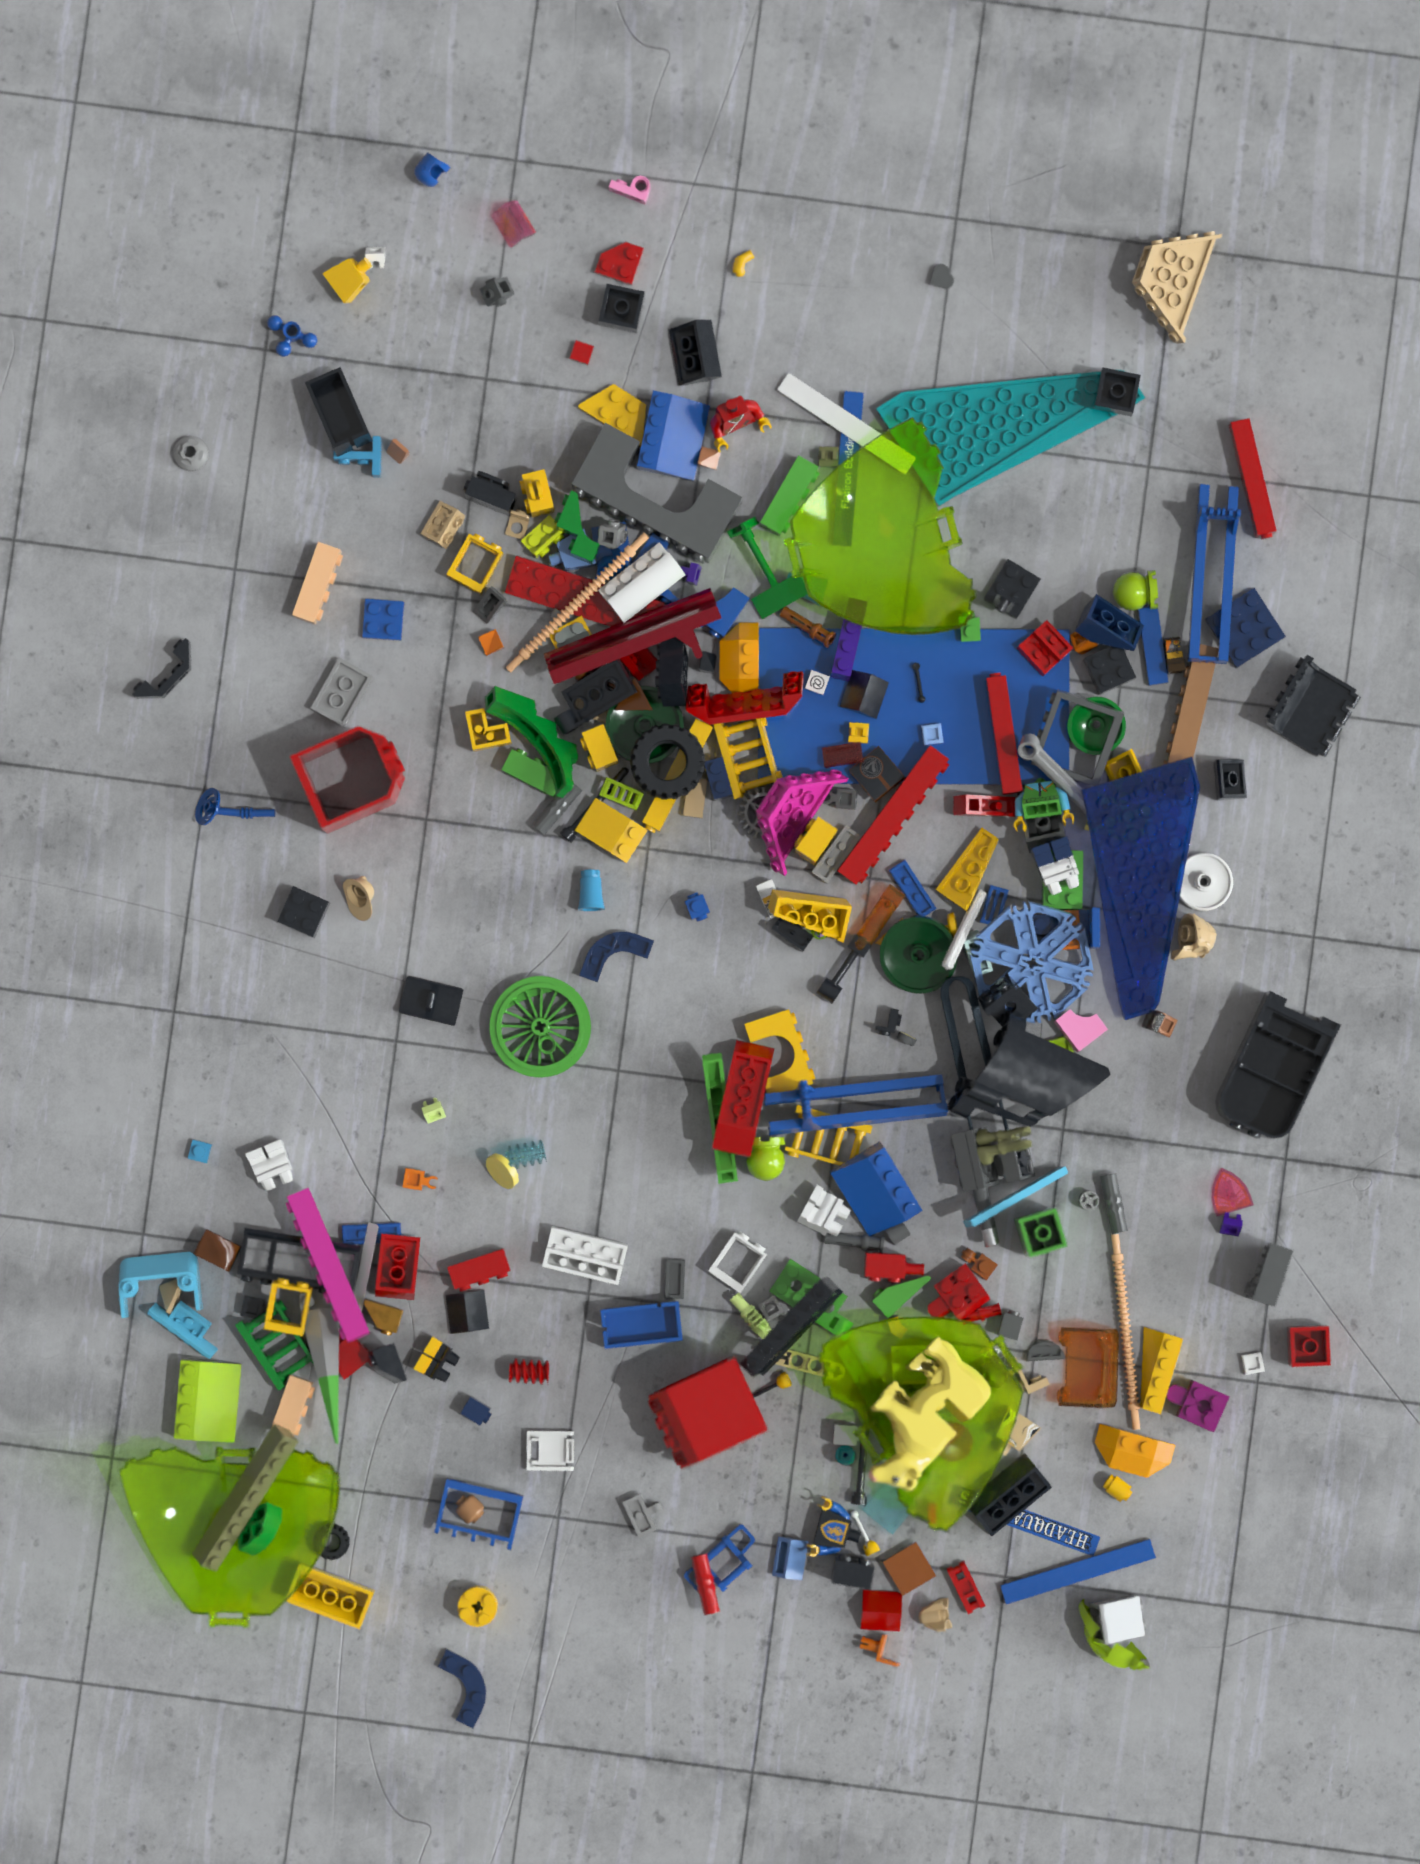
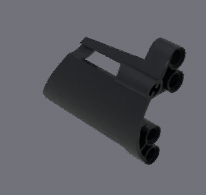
M1007 1011L1001 1019V1029L997 1031L993 1039V1045L998 1047L994 1055L975 1080L965 1077L958 1079L955 1085L956 1093L949 1100L947 1109L952 1113L968 1118L974 1109L977 1108L1031 1127L1042 1118L1052 1116L1074 1103L1102 1083L1111 1074L1109 1068L1026 1032V1019ZM1007 1097L1035 1110L1021 1117L997 1105L1001 1099Z

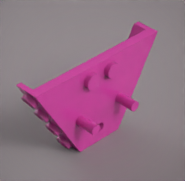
M833 769L829 772L818 771L815 774L803 773L800 776L788 775L785 778H778L756 811L757 823L761 828L762 839L767 847L766 852L770 857V866L776 873L779 872L786 876L787 870L784 861L795 846L796 841L803 834L834 784L844 783L849 779L841 771Z

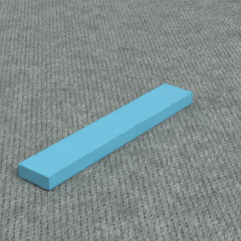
M1066 1166L1055 1168L964 1220L965 1227H975L1068 1174Z

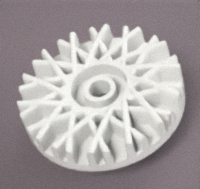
M1197 853L1186 858L1179 865L1174 877V887L1178 898L1187 907L1198 911H1209L1218 908L1228 899L1233 888V876L1229 866L1220 857L1210 853ZM1202 878L1207 880L1205 886L1200 884Z

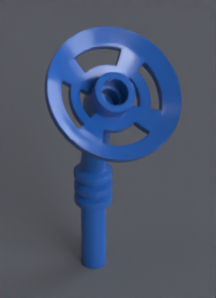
M209 788L202 794L195 811L196 821L200 825H207L213 820L215 815L241 817V819H244V817L246 819L249 817L253 819V817L276 816L275 809L220 807V793L215 788Z

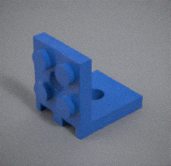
M1100 908L1079 910V920L1085 928L1089 949H1097L1100 947ZM1050 916L1051 931L1058 925V919Z

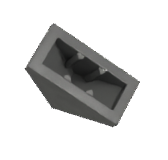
M491 586L473 612L488 624L507 603V599Z

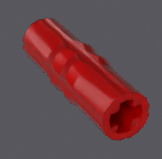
M707 1553L692 1556L691 1561L703 1614L709 1615L720 1612Z

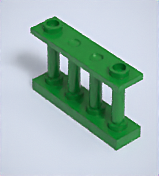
M276 1299L273 1316L279 1313L284 1321L291 1322L285 1313V1310H287L286 1306L281 1300L277 1301ZM266 1311L251 1322L247 1321L245 1323L241 1320L235 1326L279 1391L286 1386L285 1381L287 1377L308 1363L312 1362L313 1365L314 1363L309 1347L299 1335H294L295 1340L274 1354H265L263 1351L264 1345L283 1333L271 1331L261 1339H255L252 1332H254L256 1327L265 1322ZM298 1346H301L306 1356L282 1372L281 1370L277 1372L273 1366L276 1364L275 1362Z

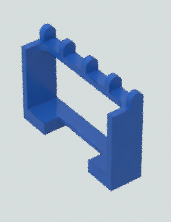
M447 1478L434 1533L438 1534L440 1527L453 1529L452 1537L454 1538L458 1530L471 1533L472 1542H475L476 1535L491 1538L490 1546H494L495 1539L509 1542L507 1550H511L524 1495L497 1491ZM449 1488L517 1503L510 1537L441 1522Z

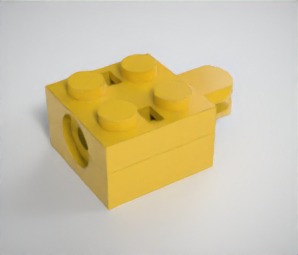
M545 469L522 474L523 480L519 482L522 494H527L528 499H524L527 514L531 513L533 518L554 513L555 510Z

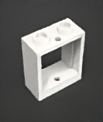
M741 1231L739 1234L734 1232L708 1270L739 1293L742 1292L767 1256L764 1253L766 1250L757 1242L755 1245L748 1242L749 1237ZM736 1239L760 1255L741 1284L717 1268Z

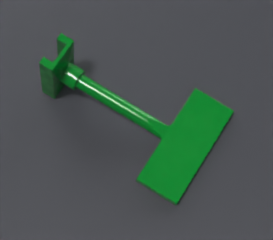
M755 516L730 529L727 533L730 538L741 535L744 542L748 543L771 585L770 589L751 599L759 615L764 619L809 594L811 591L800 572L780 583L776 580L753 538L755 536L751 529L759 524Z

